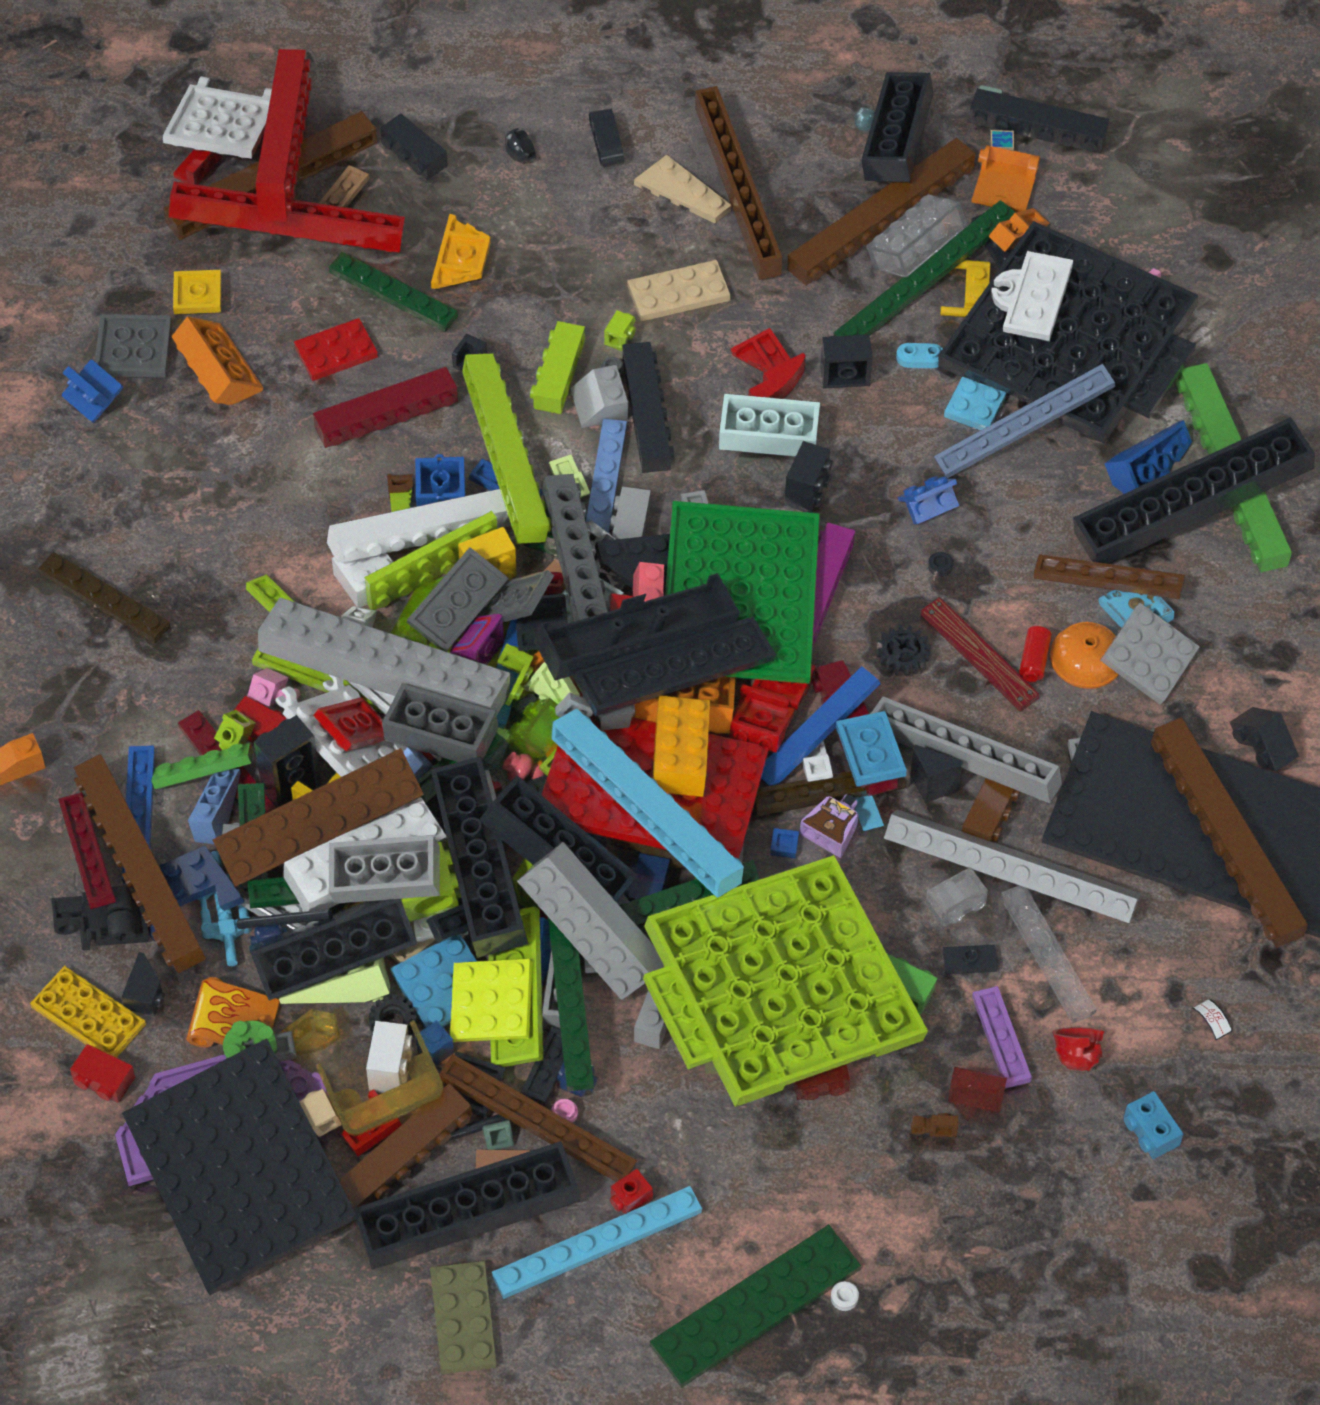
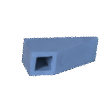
M240 769L225 770L214 773L210 777L188 819L195 842L214 844L212 839L222 835L223 824L229 823L241 773Z

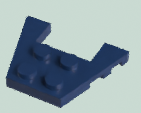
M206 846L159 865L180 907L215 891L219 906L223 911L245 902L242 895ZM152 925L150 926L149 937L155 941L152 933L156 930Z

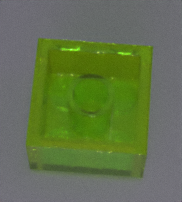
M551 698L537 700L534 703L530 702L522 712L525 715L522 720L515 722L509 729L508 734L510 736L506 742L519 753L529 754L533 759L544 757L554 743L552 740L553 721L561 718L556 715L555 707L558 704Z

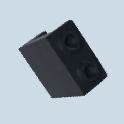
M565 594L543 595L532 615L517 619L518 651L538 650L534 637L540 623L549 621L547 629L568 623Z

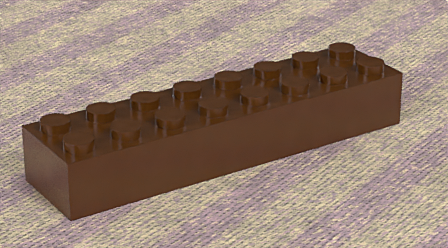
M400 748L212 840L236 887L424 794Z

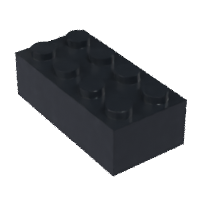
M297 715L283 720L276 728L262 733L254 741L260 782L265 783V794L276 808L293 801L291 788L297 781L311 790L321 787L315 737Z

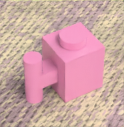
M265 668L253 675L247 697L264 705L271 706L277 703V697L284 696L286 698L282 689L286 688L288 677ZM295 688L294 690L296 692L297 698H299L301 692L299 689Z

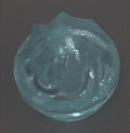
M859 108L858 112L854 115L856 127L861 131L869 130L875 112L868 108Z

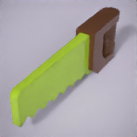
M387 474L391 512L409 509L413 494L412 474Z

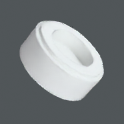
M844 1281L837 1283L833 1287L831 1302L835 1308L841 1311H848L853 1309L858 1303L859 1292L854 1284Z

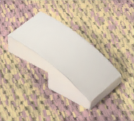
M823 740L806 758H803L802 765L808 782L833 778L829 756L826 753Z

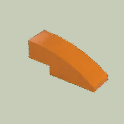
M1031 208L1016 212L1009 220L999 222L989 237L1006 252L1015 248L1033 221L1046 227L1050 223L1036 209Z

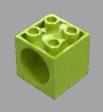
M438 842L440 846V896L402 898L409 922L436 915L459 906L458 899L461 898L453 861L449 849L444 850L441 842Z

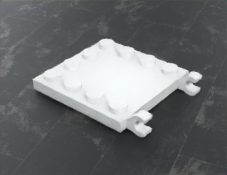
M201 76L197 85H189L163 134V143L252 159L264 135L272 89L266 88L262 97L208 87L210 78Z
M329 675L333 682L331 680L324 681L323 686L330 692L299 703L297 702L295 690L290 686L282 689L286 698L284 696L276 698L277 704L285 709L282 714L287 719L297 715L313 733L316 750L341 777L400 748L403 752L407 748L400 744L383 741L346 752L337 745L336 740L328 731L320 726L319 721L313 715L318 708L360 698L359 693L350 685L344 686L343 679Z

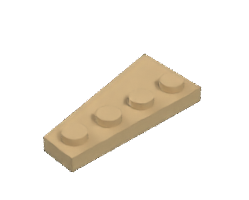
M665 155L634 179L635 186L639 188L645 187L658 197L662 195L671 199V203L677 206L683 205L690 208V212L713 223L718 222L731 212V204L668 155Z

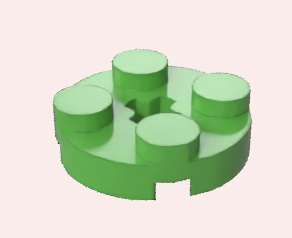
M258 1021L235 1022L225 1035L223 1041V1051L226 1059L245 1050L246 1047L241 1044L248 1043L252 1039L254 1044L267 1038L274 1053H276L277 1042L272 1028Z

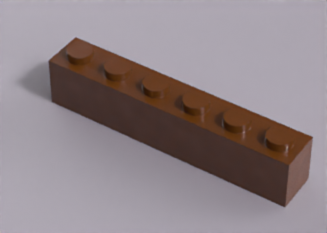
M450 1084L445 1086L339 1180L353 1209L372 1203L377 1199H383L390 1192V1187L393 1184L406 1179L411 1173L410 1169L417 1163H424L436 1146L444 1145L451 1138L453 1131L458 1127L463 1128L469 1123L471 1115H473L471 1105Z

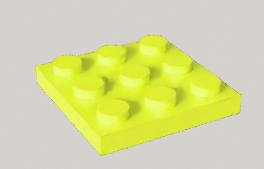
M530 959L454 963L450 1036L453 1038V1042L529 1038L532 961Z

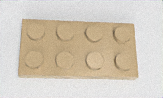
M717 260L627 280V286L640 321L730 301V293Z

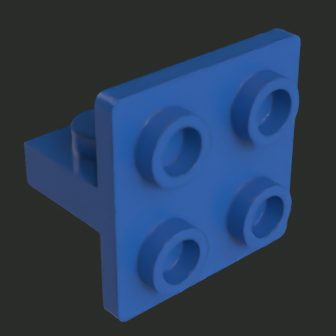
M90 360L80 373L70 366L63 371V374L69 378L67 381L69 386L62 393V397L92 423L100 417L123 389V386L93 360Z
M935 476L925 480V485L917 487L915 485L903 490L904 494L897 498L899 502L906 503L913 524H919L959 506L952 488L953 485L957 484L956 479H947V476L941 478Z

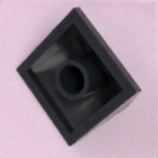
M915 744L910 775L925 803L958 792L963 761Z

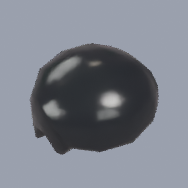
M515 128L506 134L505 149L514 161L524 163L536 158L534 145L524 130L517 131L519 128Z

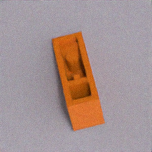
M33 733L12 740L0 748V786L45 769L42 752Z

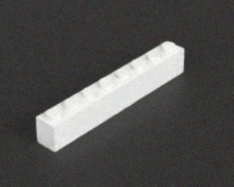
M500 489L330 525L327 544L337 563H343L429 544L490 511L497 517V528L510 527L511 523Z

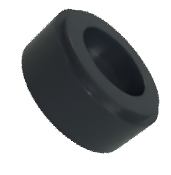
M936 552L930 556L928 569L933 575L944 577L951 573L953 559L949 554Z

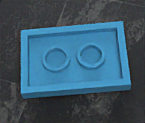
M885 711L836 721V729L857 787L906 776V767Z

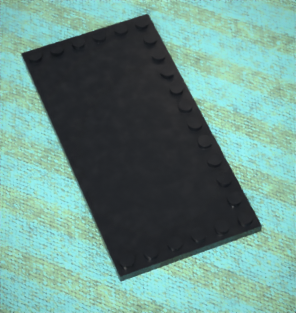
M1091 711L1042 837V843L1253 915L1251 905L1247 898L1241 896L1235 878L1230 877L1223 858L1214 851L1211 838L1202 831L1199 818L1190 811L1187 798L1178 791L1176 780L1172 773L1169 774L1166 771L1160 753L1154 751L1151 744L1154 732ZM1201 748L1308 924L1305 933L1320 938V788Z

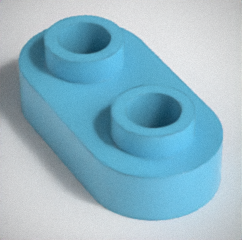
M905 343L898 347L896 360L901 366L907 368L939 367L938 355L942 348L937 344Z

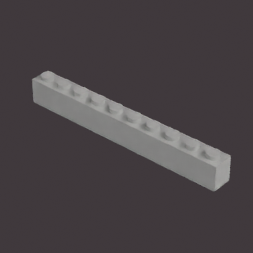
M898 809L891 814L884 839L1130 923L1141 895L1139 892Z

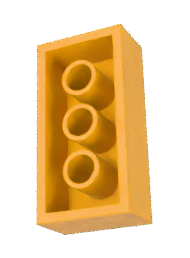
M659 696L656 716L653 779L666 793L703 797L707 768L710 700Z

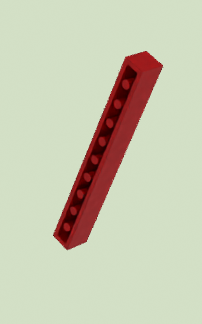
M174 181L170 194V218L196 221L203 224L222 225L224 227H235L249 231L287 235L295 238L326 241L341 245H352L366 249H378L386 252L400 253L405 221L403 216L293 199L292 213H288L287 222L258 221L257 195L254 193Z

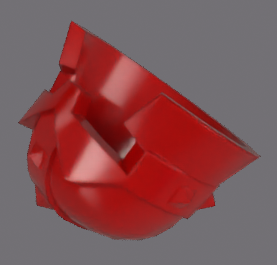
M1083 1027L1060 1028L1052 1031L1058 1058L1067 1069L1090 1071L1099 1062L1100 1057L1103 1058L1099 1042L1103 1039L1104 1031Z

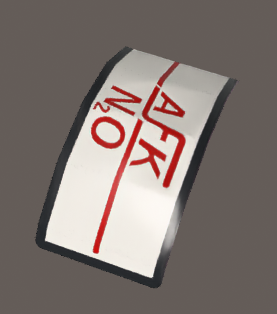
M1207 999L1191 1008L1204 1018L1216 1041L1233 1031L1222 1009L1211 999Z

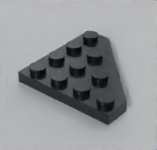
M670 534L596 542L595 549L600 568L608 573L610 571L622 578V582L632 589L633 575L639 562L663 564V596H665Z

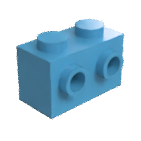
M1154 1091L1127 1105L1124 1122L1130 1131L1135 1132L1139 1138L1140 1147L1145 1153L1148 1152L1152 1159L1180 1146L1183 1133Z

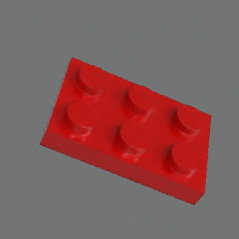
M360 318L294 341V347L312 381L378 358V352Z
M362 697L318 708L313 715L319 721L320 726L328 731L336 740L337 745L346 752L386 741L383 733L382 718Z

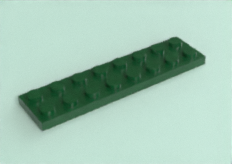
M828 1224L650 1340V1346L680 1387L683 1388L833 1289L837 1283L845 1281L860 1271L861 1265Z

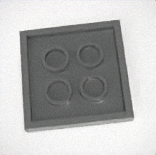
M100 314L95 362L112 377L166 378L172 326L171 315Z

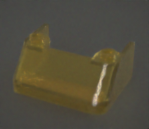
M414 1020L409 1023L423 1053L413 1057L408 1064V1072L412 1080L365 1102H362L360 1095L353 1089L347 1088L335 1093L321 1063L315 1065L339 1120L348 1134L358 1136L429 1104L442 1095L444 1090L443 1082Z

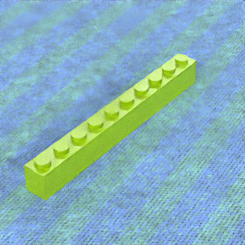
M493 353L465 355L462 373L517 544L546 542L547 533L551 531V519L546 516L545 501L540 498L539 483L534 480V468L532 464H529L528 450L522 443V431L517 428V416L515 413H512L511 398L507 396L505 380H502L500 376V364L496 363Z

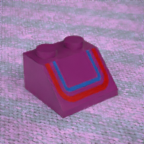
M500 614L478 616L473 624H470L464 631L461 640L453 644L450 653L488 665L504 642L503 616Z

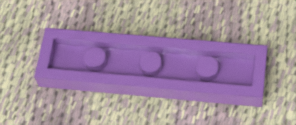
M998 986L973 992L972 999L1005 1088L1031 1082L1030 1071Z

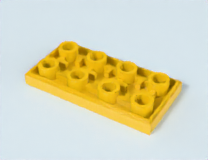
M65 965L30 1003L31 1008L83 1044H89L116 1058L146 1025L144 1019Z

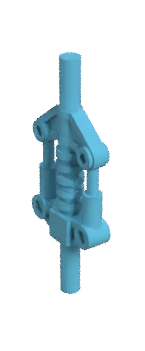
M218 851L211 852L220 864V866L222 867L221 857ZM215 891L197 899L200 901L202 909L200 910L202 937L224 942L227 965L235 966L238 962L234 940L242 934L250 933L252 928L238 929V919L234 920L232 918L231 908L226 911L220 908ZM212 894L215 896L218 923L211 922L210 910L207 909L206 900ZM238 905L240 919L250 918L248 909Z

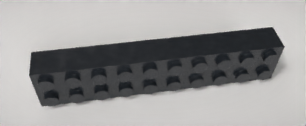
M1290 417L1073 517L1074 533L1092 562L1109 564L1315 469V452Z

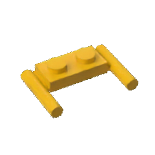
M964 260L954 268L966 270L964 308L941 306L940 316L966 317L989 284L990 262Z

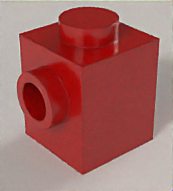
M635 1169L611 1186L610 1202L616 1211H622L623 1214L645 1206L653 1200V1188L638 1169Z

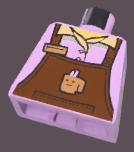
M846 794L840 802L832 797H826L801 820L800 835L841 858L858 824V813L853 810L858 804L857 800L849 794Z

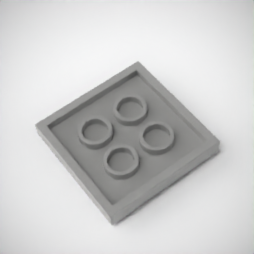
M1139 603L1100 661L1161 705L1199 649V646L1143 604Z

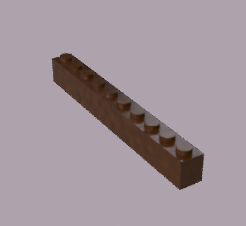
M718 86L695 90V110L758 279L762 280L780 276L782 272V256Z
M362 111L350 115L346 119L303 139L301 158H299V171H297V183L377 144L376 128ZM259 161L250 164L236 173L230 174L224 179L211 183L209 187L256 194V177ZM170 204L163 208L166 224L179 241L213 225L170 218Z
M956 137L913 168L910 182L893 181L788 254L787 270L805 286L812 281H817L822 274L829 269H834L846 257L854 255L859 248L871 243L876 236L887 232L893 224L904 220L913 210L921 208L930 198H935L943 189L952 186L957 179L969 174L975 166V152Z
M1181 717L1156 727L1151 740L1154 751L1160 753L1166 771L1169 774L1172 773L1176 780L1178 791L1187 798L1192 814L1197 815L1202 831L1205 835H1209L1213 842L1214 851L1223 858L1230 877H1234L1238 883L1241 896L1249 901L1251 912L1264 926L1263 930L1269 941L1272 940L1276 948L1303 937L1308 924L1183 718Z
M101 753L73 767L78 776L74 778V781L79 791L85 790L87 794L83 799L90 811L95 809L97 813L92 816L99 830L104 828L106 834L102 835L109 849L114 847L116 853L112 854L118 868L124 867L126 871L122 876L128 888L134 886L136 892L132 893V896L137 906H144L146 910L141 913L148 927L153 925L156 930L152 933L158 947L163 945L166 950L162 955L168 967L174 965L179 974L206 960L192 929Z

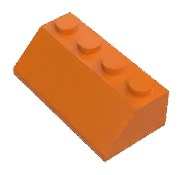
M187 316L171 336L177 344V349L184 355L188 361V366L194 370L198 376V381L206 388L213 402L233 405L264 389L220 323Z

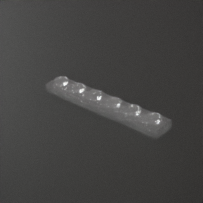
M1018 885L1001 892V900L1072 1024L1095 1015L1097 1009L1028 889Z

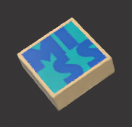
M991 130L990 146L1014 151V131Z

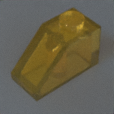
M310 1009L279 1032L292 1031L296 1056L324 1050L340 1038L336 1015L315 1009Z

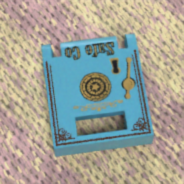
M1113 590L1107 593L1106 597L1102 596L1099 598L1100 606L1121 628L1139 603L1152 612L1155 611V614L1167 623L1174 619V611L1159 596Z

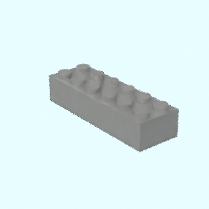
M564 842L534 864L517 881L621 1000L645 983L643 980L644 974L661 969L664 966L650 940Z

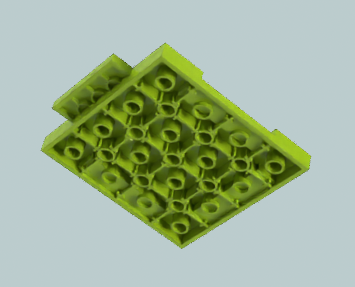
M834 855L733 888L718 898L715 895H711L648 916L644 927L664 968L644 974L643 980L687 1068L691 1069L712 1061L735 1107L782 1091L785 1085L875 1054L876 1057L921 1042L928 1032Z

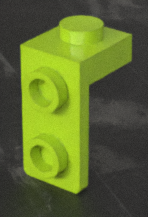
M507 643L497 663L519 674L505 702L506 705L510 706L513 698L518 700L524 689V686L520 685L522 680L528 681L533 671V667L530 666L533 656L523 651H518V647Z

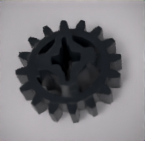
M899 625L897 631L890 627L889 634L882 633L881 640L877 642L876 656L880 658L879 664H887L886 671L889 672L894 669L896 676L900 672H904V675L907 677L909 671L918 674L919 667L924 669L926 661L930 660L931 645L927 644L928 637H920L921 630L912 632V626H909L907 630H903L902 625Z

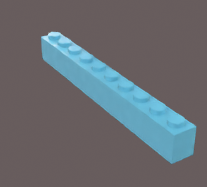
M575 709L553 721L552 740L710 892L718 898L742 883L744 866L740 860L734 858L721 842L716 841L708 833L704 826L699 825L687 810L680 807L670 794L661 789L657 782L641 770V767L636 762H633L621 747L616 746L605 732L600 731L588 716Z

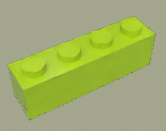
M557 321L555 330L551 329L548 339L550 345L549 348L544 349L542 357L544 363L543 366L538 367L536 380L538 381L536 385H532L530 399H533L534 409L562 414L585 343V326Z

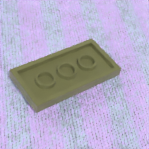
M485 1261L430 1267L441 1374L497 1368Z

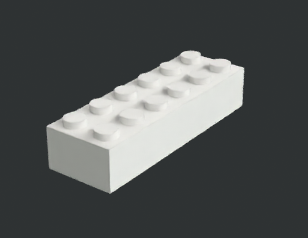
M420 797L284 862V879L304 911L329 909L339 904L335 903L329 894V843L434 835L436 841L441 842L443 849L446 850L447 836Z

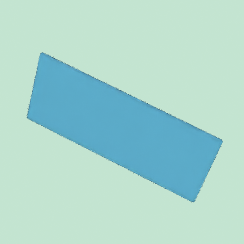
M867 795L855 798L858 802L855 811L858 813L863 831L884 826L873 796Z

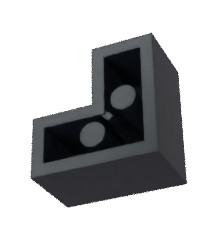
M1251 707L1230 721L1234 739L1238 744L1253 747L1256 753V761L1261 768L1278 771L1299 757L1280 712Z

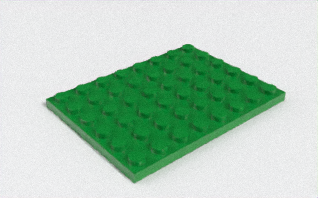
M673 501L665 595L704 585L709 575L718 573L740 612L737 621L754 617L776 654L774 661L739 671L726 677L810 683L819 513Z

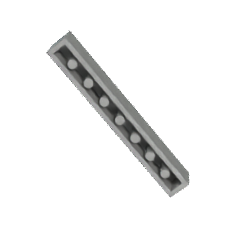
M884 696L871 712V714L882 711L886 712L896 742L914 748L916 744L963 761V769L1050 803L1062 786L1059 766Z

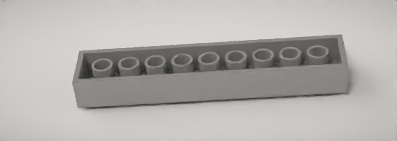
M283 598L278 599L258 629L260 652L396 696L403 683L492 709L498 714L510 694L509 672Z

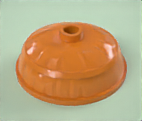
M1079 622L1070 625L1056 636L1051 645L1050 661L1054 671L1062 680L1079 688L1094 689L1110 684L1119 674L1101 662L1100 659L1116 635L1107 627L1094 622Z

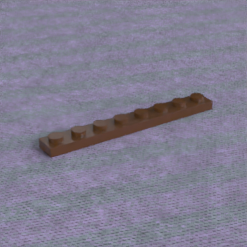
M452 1054L438 1075L440 1081L447 1085L450 1084L454 1089L549 1144L562 1141L564 1150L568 1155L615 1182L631 1173L637 1164V1160L454 1054Z

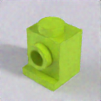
M617 310L604 330V345L622 351V345L628 344V340L631 341L635 335V317L629 313Z
M237 710L223 714V721L214 739L220 742L219 747L224 750L234 744H246L256 723Z

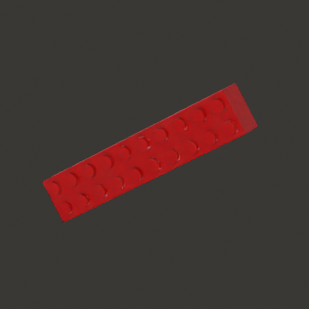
M279 49L256 177L258 221L287 222L288 213H292V199L295 197L294 185L297 184L301 144H303L304 137L303 131H305L306 127L305 118L308 115L307 104L310 103V92L312 91V78H309L308 74L311 70V61L306 59V50Z

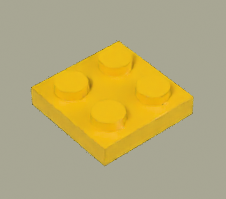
M221 270L174 271V314L221 312Z

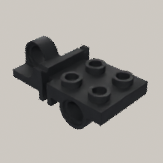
M112 887L116 902L90 909L85 892H82V896L51 898L54 931L60 935L74 933L80 928L82 950H90L91 940H95L96 946L144 943L149 940L148 926L141 914L145 912L144 906H137L128 887Z

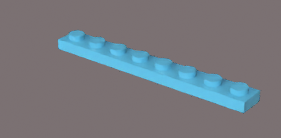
M688 1186L492 1271V1277L502 1298L505 1299L702 1213V1208L692 1188Z

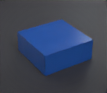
M774 828L770 855L796 859L799 831Z

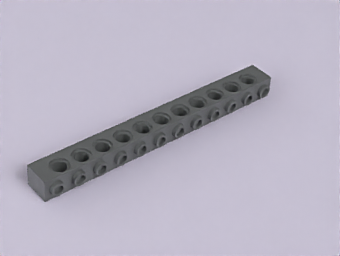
M574 474L544 476L542 493L548 517L551 519V530L573 621L609 612V601L604 599V581L599 579L600 564L598 560L595 561L594 559L595 544L594 541L589 539L590 524L588 521L585 522L584 519L586 514L585 504L580 502V484L575 482ZM635 705L596 716L599 729L609 730L630 727L631 718L635 717Z

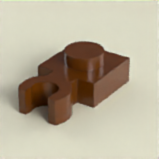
M939 1113L931 1115V1118L922 1116L912 1117L911 1134L930 1133L932 1137H957L958 1116Z

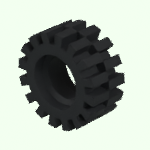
M387 995L383 996L384 1002H381L380 999L375 1001L376 1006L372 1005L370 1008L371 1013H369L372 1036L375 1021L383 1022L385 1016L399 1014L403 1017L402 1024L408 1027V1035H412V1038L414 1037L413 1032L416 1033L417 1016L415 1007L412 1006L410 1000L406 1003V998L401 996L400 1000H397V995H392V999L389 1000Z

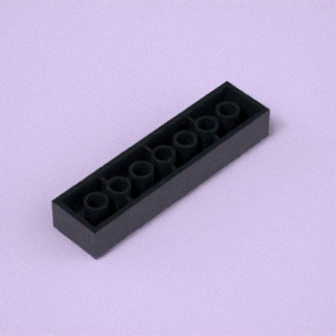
M481 756L431 769L477 958L527 945L528 940L503 840L479 821L493 802Z
M562 1141L354 1208V1211L358 1217L355 1219L371 1269L373 1270L580 1202L578 1185Z

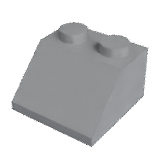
M617 365L593 369L570 388L581 428L601 425L603 419H628V401Z

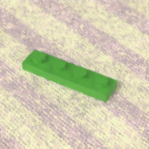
M250 743L243 745L234 744L228 749L212 750L205 755L186 757L176 763H163L154 768L151 781L154 788L158 789L248 765L252 762L253 749Z

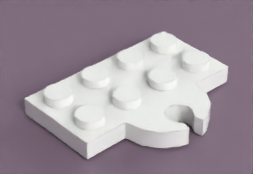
M1027 251L1021 270H1008L995 278L994 286H1007L1010 288L1004 292L999 291L997 288H992V298L995 305L1001 310L1008 312L1003 325V332L1050 341L1073 268V260Z

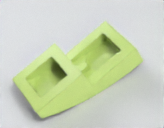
M572 455L549 462L548 466L552 475L574 474L575 482L580 484L581 497L590 494L582 473L578 471Z

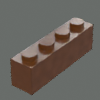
M985 778L962 826V832L991 842H998L1003 830L1000 826L1003 821H1008L1012 812L1010 805L1012 801H1018L1021 792Z

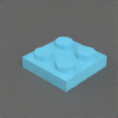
M962 377L944 411V417L975 429L983 430L993 424L1006 398V392Z

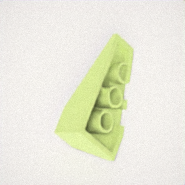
M384 957L280 996L279 1001L281 1004L346 1003L366 1002L369 1000L375 1002L378 999L383 1000V996H387L390 993V981Z

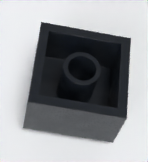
M856 334L852 336L822 337L820 368L823 389L870 386L873 358L870 335Z
M806 441L802 442L786 476L784 506L812 513L815 506H820L823 498L822 490L824 487L828 488L832 474H829L833 460H830V449Z

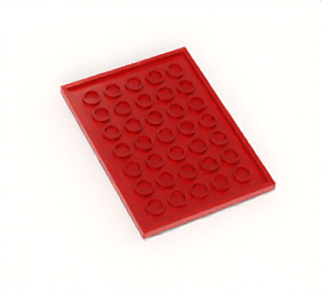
M593 714L589 718L591 719L592 723L599 729L597 717H595V715ZM632 717L630 727L600 730L605 732L616 746L621 747L624 753L641 767V770L650 778H653L656 722ZM708 734L707 768L703 797L680 794L670 795L680 807L690 813L691 817L699 825L704 826L716 841L721 842L734 858L740 859L769 747ZM557 746L542 792V796L587 833L667 850L562 748Z

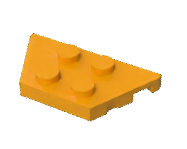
M449 214L431 281V289L481 279L491 244V237L482 231H477L475 227L468 223L464 225L456 219L455 215Z

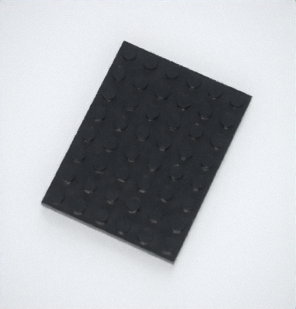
M267 1038L122 1112L209 1296L358 1218Z

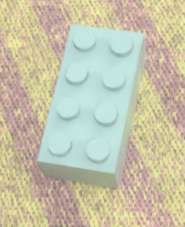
M724 394L719 449L796 456L803 441L816 445L820 402Z

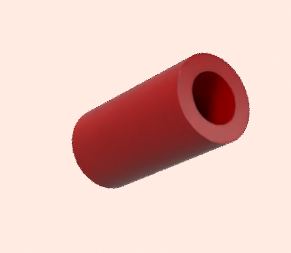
M1032 626L1027 630L1019 674L1028 682H1036L1044 677L1052 633L1042 626Z

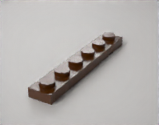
M1041 554L1038 556L1034 570V579L1180 599L1185 582V575Z

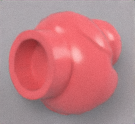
M512 752L506 757L502 768L507 771V777L510 781L516 776L522 780L528 775L531 779L545 776L539 769L543 761L539 760L534 763L533 758L529 754L518 755Z

